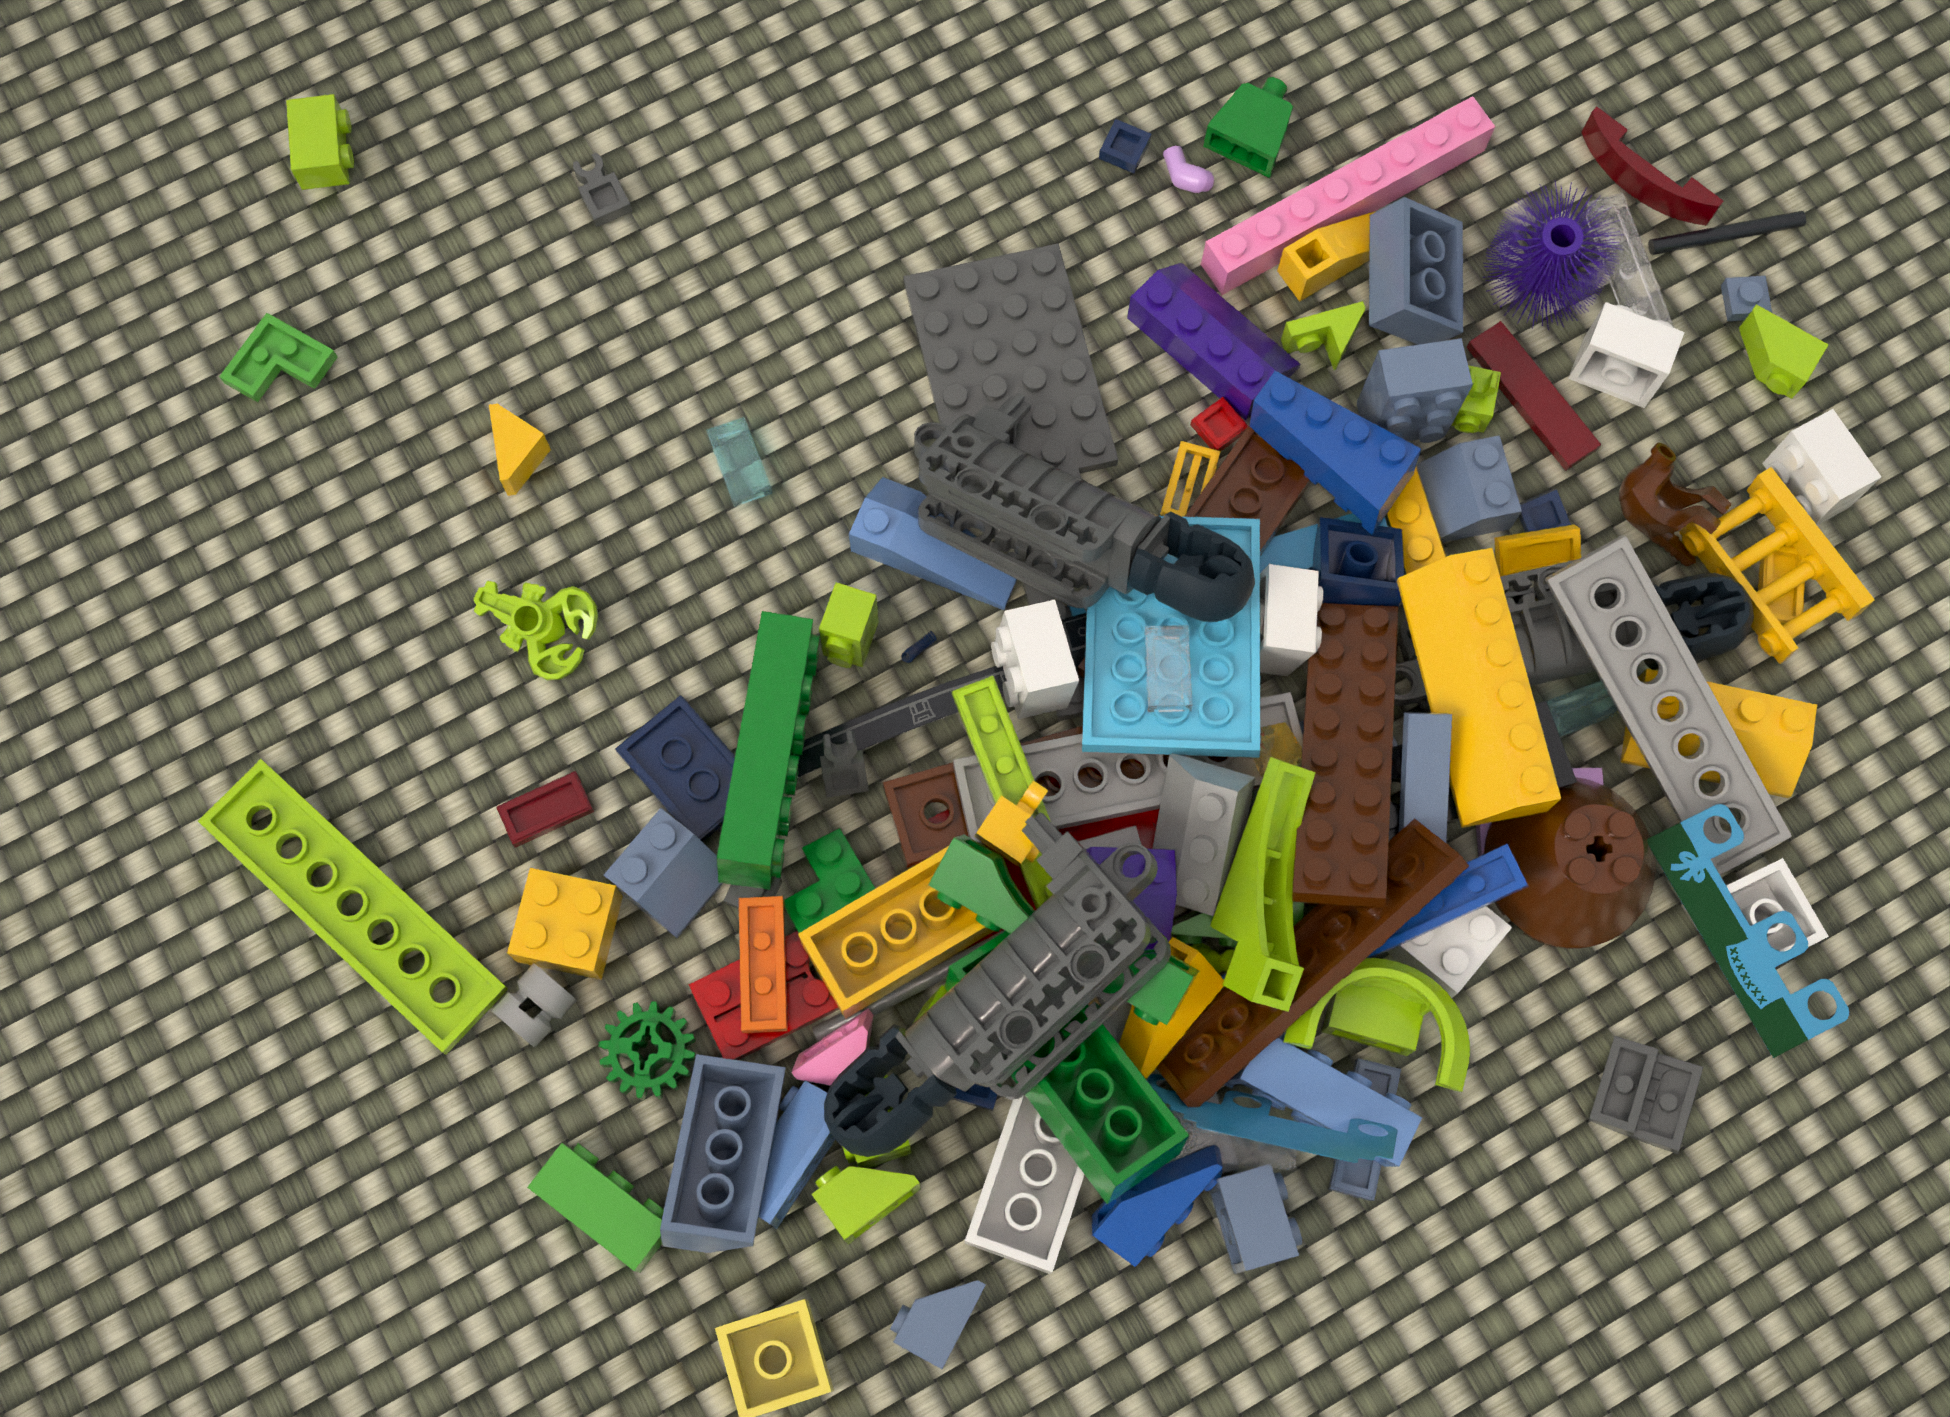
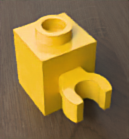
M1033 780L1017 805L1001 796L974 837L1016 866L1022 864L1025 858L1033 862L1040 851L1026 837L1022 829L1027 825L1025 821L1031 817L1048 790Z

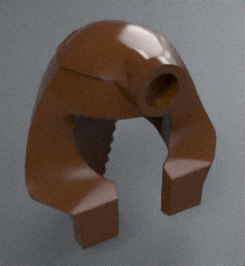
M1658 442L1650 450L1652 455L1644 463L1634 467L1622 481L1619 490V502L1624 517L1634 528L1655 544H1658L1665 552L1670 553L1682 565L1691 566L1696 563V559L1687 551L1683 542L1679 540V537L1674 532L1693 522L1712 534L1721 523L1705 507L1691 505L1706 501L1721 515H1724L1732 503L1714 486L1694 489L1672 483L1670 477L1674 472L1675 465L1672 463L1676 460V455L1667 445Z

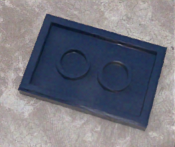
M680 695L617 746L615 750L671 816L703 842L723 825L735 755Z

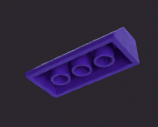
M1183 263L1157 270L1130 297L1127 319L1217 397H1224L1245 421L1252 414L1254 399L1274 371L1290 378L1300 368L1301 364Z

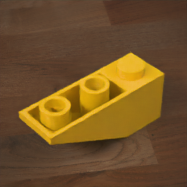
M1376 211L1318 228L1283 249L1277 272L1299 302L1369 261L1370 215Z
M1174 937L1169 941L1171 955L1199 970L1198 975L1174 1018L1167 1025L1160 1021L1158 1025L1144 1021L1133 1012L1135 1006L1132 1005L1119 1042L1120 1047L1145 1079L1154 1072L1159 1063L1224 987V979L1198 950Z

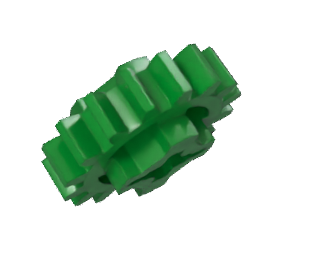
M652 1001L648 1011L644 1012L637 1002L633 1003V1015L628 1017L621 1010L617 1012V1017L621 1022L617 1027L610 1024L605 1025L604 1028L612 1036L610 1040L599 1041L598 1046L609 1052V1055L600 1059L599 1063L602 1067L613 1068L606 1077L611 1084L621 1079L623 1080L619 1090L621 1093L627 1095L634 1087L636 1088V1096L639 1100H645L648 1090H652L654 1095L661 1099L663 1098L664 1086L668 1085L677 1091L680 1088L676 1077L679 1074L684 1077H690L692 1074L684 1065L686 1061H693L696 1058V1053L687 1050L688 1045L696 1042V1037L694 1034L682 1033L689 1023L685 1018L674 1022L676 1014L674 1008L669 1006L663 1014H660L659 1004ZM641 1024L639 1031L629 1038L624 1037L631 1028ZM661 1024L673 1032L677 1045L663 1041L661 1038ZM648 1041H651L658 1049L657 1054H649L648 1061H645V1058L638 1053L639 1048H646ZM619 1057L632 1060L634 1063V1077L625 1072ZM666 1063L672 1064L666 1073L655 1078L657 1070Z

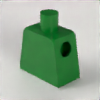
M1275 77L1267 78L1261 89L1250 83L1241 84L1209 122L1203 147L1270 178L1293 110V105L1283 99L1287 92L1286 84Z

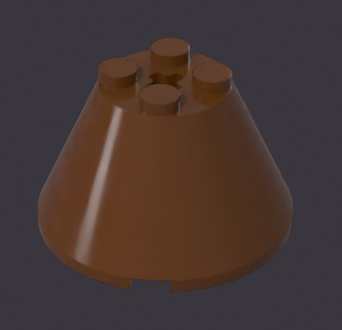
M1577 777V783L1573 786L1559 790L1561 800L1547 812L1491 822L1484 845V854L1508 844L1529 886L1494 902L1502 915H1506L1517 927L1524 931L1523 934L1531 939L1552 947L1565 949L1596 946L1610 941L1626 931L1644 911L1653 890L1656 872L1655 856L1647 842L1650 835L1634 808L1608 787Z

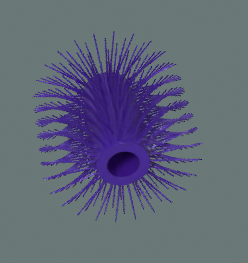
M1562 185L1560 211L1556 187V213L1554 211L1553 196L1552 209L1546 189L1547 199L1545 197L1548 205L1549 218L1545 204L1542 209L1539 204H1536L1540 211L1539 214L1538 212L1536 214L1533 208L1531 210L1528 205L1526 207L1521 202L1525 207V212L1528 211L1532 220L1530 217L1528 219L1525 214L1522 217L1520 214L1516 215L1513 213L1514 217L1522 220L1523 223L1521 221L1517 223L1512 220L1510 221L1511 223L1507 222L1508 224L1502 223L1505 226L1500 225L1508 231L1504 230L1505 232L1497 230L1502 233L1499 234L1502 237H1497L1503 240H1493V242L1498 243L1493 244L1499 246L1493 250L1500 252L1491 251L1495 253L1491 255L1497 256L1493 258L1503 259L1497 260L1503 262L1490 263L1507 264H1489L1493 265L1491 268H1500L1490 270H1505L1494 273H1511L1505 276H1488L1493 278L1502 277L1491 280H1508L1505 282L1507 283L1519 278L1510 284L1500 287L1496 286L1497 288L1506 286L1499 290L1502 291L1515 285L1509 289L1511 291L1521 284L1512 292L1517 291L1518 293L1513 306L1522 298L1516 311L1528 294L1533 291L1521 317L1534 293H1536L1531 310L1532 312L1533 309L1535 310V320L1537 304L1539 303L1538 318L1542 296V326L1544 306L1547 327V297L1550 305L1551 321V303L1555 318L1557 316L1556 312L1559 316L1555 305V296L1558 307L1561 305L1563 309L1564 306L1565 311L1570 309L1564 303L1565 300L1567 302V299L1571 306L1572 302L1575 307L1577 305L1583 311L1582 305L1579 304L1575 295L1579 300L1581 298L1590 306L1585 299L1593 300L1588 297L1589 295L1584 290L1586 289L1592 295L1596 293L1593 290L1600 292L1595 289H1600L1597 286L1602 287L1598 283L1602 284L1600 282L1602 281L1606 284L1602 279L1608 281L1602 277L1605 276L1603 274L1610 276L1607 273L1610 272L1607 270L1610 268L1605 267L1609 265L1603 264L1607 262L1602 261H1613L1609 259L1611 257L1605 256L1610 252H1599L1610 250L1595 249L1620 246L1607 244L1619 242L1597 243L1608 240L1600 241L1595 239L1590 241L1595 237L1619 235H1604L1610 234L1605 233V231L1595 233L1598 230L1586 234L1592 229L1604 226L1600 224L1608 221L1605 220L1589 227L1597 222L1595 220L1589 226L1582 229L1591 220L1599 216L1597 214L1587 221L1591 217L1589 216L1586 220L1582 221V216L1591 208L1590 206L1582 214L1588 204L1587 202L1576 218L1572 220L1583 195L1571 217L1568 218L1573 205L1572 199L1570 205L1568 204L1569 191L1566 212L1564 211L1565 198L1561 217L1563 205ZM1541 212L1544 215L1545 223L1543 222ZM1525 231L1532 237V239L1527 238ZM1518 240H1524L1528 246H1521ZM1522 250L1524 251L1523 254H1521V253H1515V252H1519V251H1522ZM1510 257L1521 258L1523 261H1519V260H1516V261H1515V260L1509 259V258H1510ZM1596 258H1606L1608 260H1601ZM1576 267H1584L1587 272H1579ZM1571 274H1576L1579 281L1575 280Z

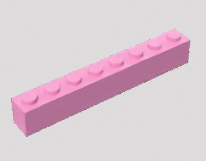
M1472 96L1209 239L1205 243L1201 266L1221 295H1224L1278 265L1285 247L1314 230L1374 212L1484 152L1495 125Z

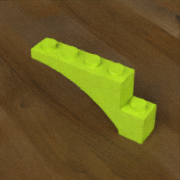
M1270 757L1210 927L1238 941L1223 986L1251 1002L1289 1012L1304 970L1303 967L1299 966L1293 927L1292 894L1297 828L1302 823L1306 802L1316 772Z

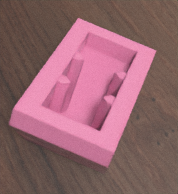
M869 1008L800 1053L791 1072L797 1080L831 1085L838 1075L869 1047L874 1017Z

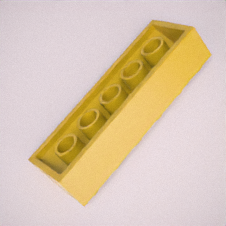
M1488 548L1449 555L1399 577L1397 584L1431 713L1452 714L1449 782L1461 828L1547 812L1561 800L1493 549Z

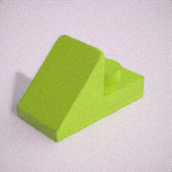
M1364 302L1354 303L1286 322L1281 337L1284 350L1287 353L1295 351L1308 353L1324 344L1331 365L1336 370L1359 327L1366 309Z

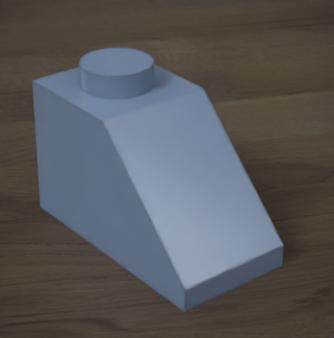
M976 1280L916 1299L911 1308L902 1305L890 1330L897 1333L893 1343L943 1369L986 1284Z

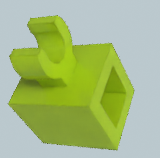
M1468 365L1473 385L1451 426L1464 433H1484L1494 414L1501 372Z

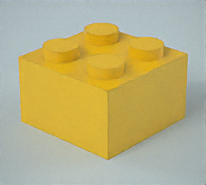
M530 868L507 954L518 963L527 965L534 963L538 967L602 980L623 895L616 885Z

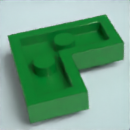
M840 828L802 847L803 853L819 881L784 899V908L798 934L875 889Z

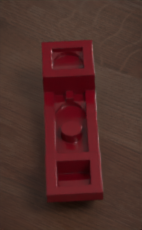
M1596 106L1581 133L1591 154L1606 174L1629 195L1653 210L1680 221L1707 226L1724 201L1692 177L1683 188L1624 145L1622 140L1628 129Z

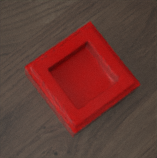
M1224 397L1194 417L1190 424L1210 449L1218 451L1224 450L1240 438L1248 427L1247 423Z

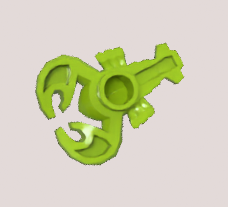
M487 581L484 587H479L473 600L476 604L474 612L479 616H483L491 611L502 623L508 625L507 629L500 635V640L507 647L512 648L513 651H519L523 640L527 641L528 662L535 675L547 681L560 680L575 671L582 661L583 648L577 647L573 654L565 659L563 655L566 651L572 650V643H562L552 646L547 650L546 644L557 641L565 635V626L560 615L562 611L568 627L576 635L580 632L579 619H583L584 629L582 638L587 640L591 638L596 630L598 610L596 603L588 592L572 586L561 589L543 602L542 598L545 595L546 588L544 586L539 587L538 584L525 582L522 587L521 598L504 593L502 595L498 594L496 582Z

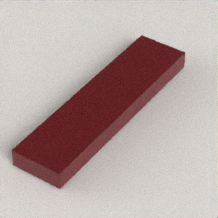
M1502 321L1469 341L1466 348L1482 368L1501 372L1498 388L1565 471L1600 448L1601 443Z

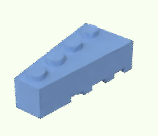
M1285 1033L1271 1042L1244 1069L1240 1070L1224 1084L1231 1089L1236 1084H1242L1253 1090L1252 1095L1271 1100V1107L1279 1110H1284L1285 1107L1292 1109L1293 1111L1290 1116L1296 1122L1326 1127L1345 1133L1348 1131L1350 1120L1354 1118L1395 1127L1398 1132L1393 1159L1375 1157V1160H1373L1384 1167L1400 1166L1422 1117L1410 1111L1411 1103L1392 1093H1386L1383 1096L1370 1089L1372 1082L1364 1076L1352 1071H1347L1345 1075L1332 1068L1333 1060L1326 1055L1312 1049L1305 1053L1291 1044L1284 1043ZM1362 1124L1358 1126L1360 1131L1369 1135L1386 1136L1388 1134L1385 1129L1375 1125Z

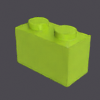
M334 94L286 100L291 171L301 189L307 190L348 185V169L354 168L353 152L350 144H346V134L352 131L348 110L341 109Z
M835 582L819 627L822 652L824 656L828 657L827 660L844 668H851L852 664L863 668L879 623L876 594Z

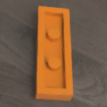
M783 896L739 898L741 1031L743 1033L788 1031Z

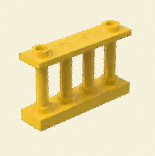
M1770 467L1757 475L1746 490L1749 493L1750 499L1718 518L1721 523L1712 534L1693 522L1686 525L1679 532L1682 535V542L1687 551L1693 556H1698L1710 573L1731 577L1744 587L1753 605L1754 619L1751 627L1758 635V643L1767 655L1774 656L1777 662L1781 664L1799 648L1793 641L1795 637L1835 612L1842 613L1845 619L1850 621L1861 614L1875 599L1777 473ZM1755 514H1765L1775 527V532L1733 558H1730L1716 539ZM1784 545L1795 548L1802 557L1800 565L1757 592L1741 573ZM1808 579L1816 580L1825 591L1826 598L1789 622L1781 625L1767 605Z

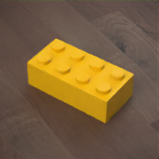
M948 847L798 934L802 946L845 1019L994 932L977 922L975 919L977 913L962 905L961 909H956L937 898L939 891L928 885Z

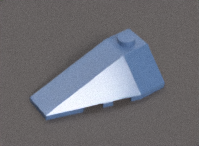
M882 477L865 497L849 532L851 552L1005 610L1017 579L922 531L918 525V508L927 496L918 490ZM940 513V514L937 515L936 517H938V516L944 517V514H941V513ZM967 528L962 531L971 537H977Z

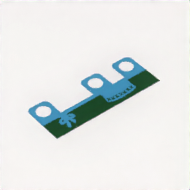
M1717 804L1648 838L1647 842L1772 1057L1775 1058L1846 1021L1849 1017V1008L1834 983L1828 979H1820L1793 994H1790L1775 967L1804 953L1808 948V940L1794 916L1787 911L1777 912L1752 926L1749 925L1711 861L1712 858L1740 845L1744 839V833L1730 809L1723 804ZM1720 816L1729 822L1731 836L1726 842L1717 844L1706 838L1703 832V825L1708 818ZM1783 923L1792 928L1796 941L1790 950L1778 951L1771 947L1767 940V932L1772 925ZM1824 991L1834 998L1837 1008L1832 1018L1820 1020L1810 1013L1808 999L1814 992Z

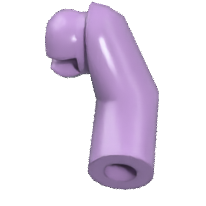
M1172 146L1163 152L1171 181L1175 187L1193 193L1211 190L1214 184L1213 174L1202 167L1186 163L1180 146Z

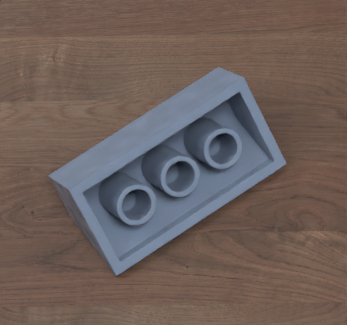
M696 1054L660 1226L664 1247L712 1253L754 1245L786 1067Z

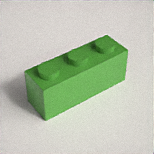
M561 1143L527 1188L633 1271L641 1273L662 1245L660 1226L664 1208L649 1197L642 1204L630 1194L635 1187L633 1184L614 1170L609 1176L602 1173L595 1167L599 1158L581 1144L577 1143L574 1149H571L569 1146Z

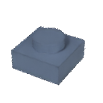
M1766 276L1726 278L1721 284L1727 321H1744L1756 304L1772 313Z

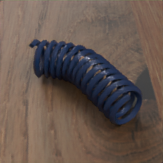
M932 631L928 632V635L925 634L921 640L916 641L914 645L907 648L901 655L902 660L906 663H911L925 648L930 647L934 641H937Z

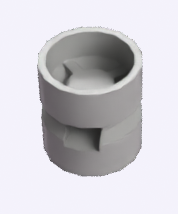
M533 963L517 981L519 990L516 993L507 992L491 1011L536 1048L551 1031V1019H561L577 1000ZM528 998L542 1009L534 1020L521 1009Z

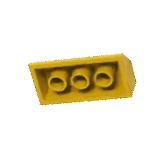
M1646 669L1638 679L1642 682H1649L1657 676L1658 671ZM1707 681L1767 792L1770 795L1790 798L1812 747L1817 704ZM1675 696L1664 697L1657 706V713L1662 719H1670L1679 711V701ZM1626 726L1620 762L1650 769ZM1694 733L1684 735L1678 743V751L1682 756L1693 755L1700 747V739ZM1707 771L1700 777V780L1719 784L1721 781L1717 771Z

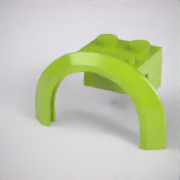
M1366 958L1353 969L1349 976L1342 979L1314 1007L1307 1010L1286 1029L1284 1043L1310 1050L1313 1047L1320 1016L1328 1003L1322 1033L1408 1056L1416 1051L1423 1016L1431 1011L1438 1024L1442 1044L1435 1085L1463 1092L1470 1057V1041L1464 1018L1456 1003L1437 982L1409 965L1387 959Z

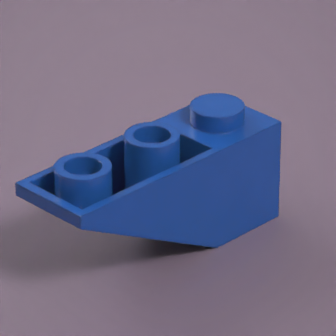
M1212 1145L1167 1163L1108 1205L1104 1201L1092 1214V1236L1134 1267L1145 1256L1152 1257L1161 1247L1165 1238L1164 1234L1174 1223L1177 1225L1181 1224L1190 1214L1194 1205L1193 1201L1203 1190L1206 1192L1210 1191L1217 1184L1216 1180L1221 1178L1223 1165L1220 1148Z

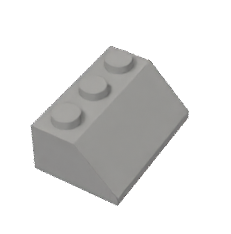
M1172 753L1169 755L1153 849L1175 850L1176 905L1214 916L1247 824L1256 777Z

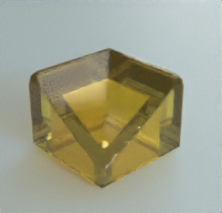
M1286 722L1260 727L1259 758H1253L1261 778L1265 774L1270 757L1294 765L1302 762V747Z

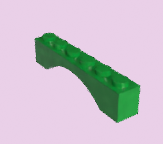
M965 834L953 838L928 884L939 891L937 898L956 909H961L962 905L977 913L975 918L977 922L996 932H999L1002 928L1012 933L1035 911L1024 899L1012 880L1003 857ZM1154 949L1144 950L1145 952L1129 966L1134 975L1140 971L1134 964L1144 956L1150 960L1155 958L1157 953ZM1170 955L1165 967L1127 1002L1135 1006L1133 1012L1144 1021L1153 1025H1158L1160 1021L1167 1025L1174 1018L1199 970ZM1123 972L1103 990L1105 993H1116L1122 988L1124 984Z

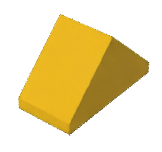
M490 404L489 410L500 481L508 496L516 495L551 449L544 433L499 404Z

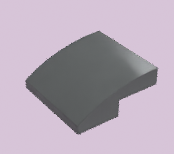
M1614 1036L1589 1121L1646 1144L1679 1154L1703 1067L1660 1054L1657 1048Z

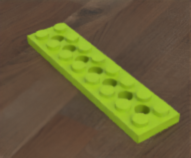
M262 759L198 820L211 835L445 1055L508 991V988ZM263 809L270 810L272 813L270 825L263 830H253L251 821L254 814ZM292 837L300 838L302 841L301 852L294 858H283L281 854L283 843ZM319 866H330L333 872L330 882L323 887H314L311 882L314 870ZM350 894H360L363 898L361 910L352 916L344 915L341 909L343 900ZM382 922L391 923L394 928L391 940L382 945L374 944L372 940L373 929ZM412 951H421L425 957L422 969L414 974L405 973L402 966L404 957ZM452 980L456 986L454 997L446 1003L436 1002L433 996L435 986L440 981Z

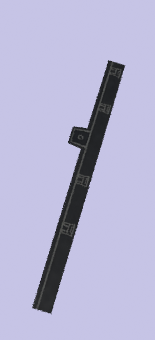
M1087 612L1061 620L1076 672H1078V666L1085 658ZM994 666L940 684L885 705L804 740L802 755L794 754L799 756L798 778L821 768L820 756H825L822 741L825 734L830 735L833 744L839 745L847 741L846 731L852 730L855 734L857 751L899 734L958 713L951 694L952 691L985 678L994 676L1000 694L1004 697L1003 682H1006L1007 679L1003 666Z

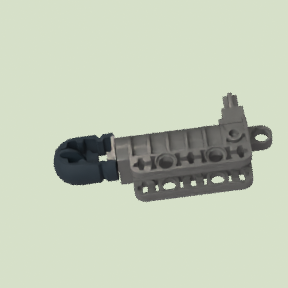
M1017 393L1015 396L1011 395L998 410L985 404L974 417L964 414L958 417L949 427L937 422L922 424L914 432V453L919 459V479L929 490V495L921 502L918 508V525L920 529L926 534L1075 608L1091 607L1109 587L1124 594H1128L1135 589L1145 595L1154 593L1155 598L1159 602L1191 618L1203 622H1218L1231 618L1241 611L1252 594L1255 585L1252 561L1245 551L1230 539L1198 524L1189 527L1186 518L1171 511L1161 518L1146 509L1129 503L1079 477H1075L1052 464H1048L1025 451L1015 448L1017 424L1031 409V404L1024 402L1025 396ZM927 439H937L930 447L922 444ZM940 513H941V514H944V517H941V516L936 517V516L939 515ZM966 528H977L983 534L978 537H971L962 531ZM1010 548L1015 550V553H1014V552H1008L1007 554H1005V553L1001 552V551L1007 552V551L1010 550ZM1167 554H1170L1178 560L1175 564H1171L1163 559ZM1040 563H1047L1056 570L1044 574L1033 567ZM1082 585L1088 586V589L1082 588L1079 592L1074 591L1073 588H1080Z
M1576 560L1500 577L1530 686L1595 672L1592 663L1547 584L1543 585L1544 578ZM1703 573L1661 583L1660 586L1653 584L1665 606L1678 605V611L1672 612L1670 616L1679 632H1684L1692 637L1691 639L1687 637L1682 638L1695 661L1731 651L1746 639L1754 619L1753 605L1744 587L1731 577L1718 573ZM1612 583L1601 584L1594 594L1595 602L1599 607H1608L1617 598V590ZM1509 586H1513L1514 591L1506 593ZM1701 600V605L1691 607L1695 601ZM1406 619L1398 632V642L1404 662L1396 664L1395 675L1406 677L1410 682L1411 690L1405 695L1395 694L1394 706L1418 703L1422 713H1431L1412 638L1409 639L1408 637L1410 630ZM1633 621L1622 622L1616 629V640L1622 645L1632 643L1638 635V628ZM1700 628H1709L1702 636L1696 637L1699 634ZM1644 659L1648 668L1652 670L1659 669L1655 659Z
M1040 812L1035 818L1033 816L1029 817L1025 821L1027 825L1022 829V832L1042 854L1037 861L1053 879L1046 886L1053 895L907 1030L893 1024L880 1036L879 1047L869 1046L838 1075L831 1084L824 1101V1120L835 1140L851 1154L870 1157L890 1153L905 1143L933 1117V1106L944 1107L956 1096V1088L966 1092L971 1086L977 1084L990 1087L997 1095L1009 1100L1023 1097L1162 970L1171 955L1170 944L1167 938L1133 901L1152 883L1157 874V861L1147 848L1133 842L1124 844L1099 865L1070 833L1066 832L1062 835L1043 813ZM1131 855H1143L1146 866L1142 874L1134 878L1125 877L1123 874L1125 860ZM1158 941L1154 947L1157 953L1156 957L1152 960L1146 956L1142 957L1134 964L1140 970L1134 975L1129 966L1145 952L1144 949L1149 943L1152 944ZM1123 972L1124 984L1122 988L1116 993H1105L1103 990ZM1096 996L1106 1002L1101 1007L1093 1002L1084 1012L1088 1019L1083 1024L1076 1020L1071 1022L1065 1028L1071 1035L1065 1038L1060 1029ZM1054 1037V1050L1046 1057H1036L1034 1053L1049 1039ZM909 1053L911 1058L906 1062L917 1077L921 1078L925 1074L928 1079L920 1087H915L908 1093L907 1099L903 1101V1096L909 1089L897 1074L892 1073L887 1078H884V1076L894 1066L900 1065ZM1027 1060L1037 1065L1033 1070L1027 1066L1022 1067L1015 1075L1018 1081L1015 1087L1007 1084L1001 1086Z

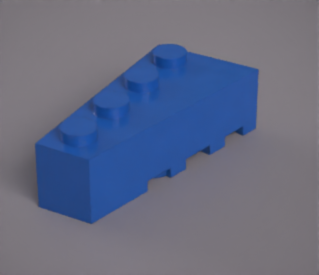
M1274 371L1253 402L1249 426L1286 460L1292 459L1305 471L1304 475L1313 484L1319 483L1335 497L1334 502L1345 512L1350 510L1362 521L1361 526L1373 535L1413 476L1421 448L1277 371Z

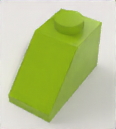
M1757 304L1739 327L1756 379L1766 384L1772 392L1785 395L1791 399L1806 384L1829 345Z

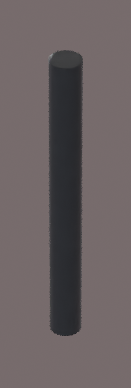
M1796 211L1650 239L1648 249L1651 255L1803 227L1806 224V215L1804 211Z

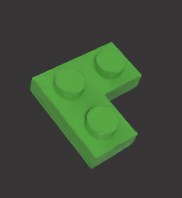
M266 313L219 377L224 384L258 402L281 370L315 389L338 356L333 349Z

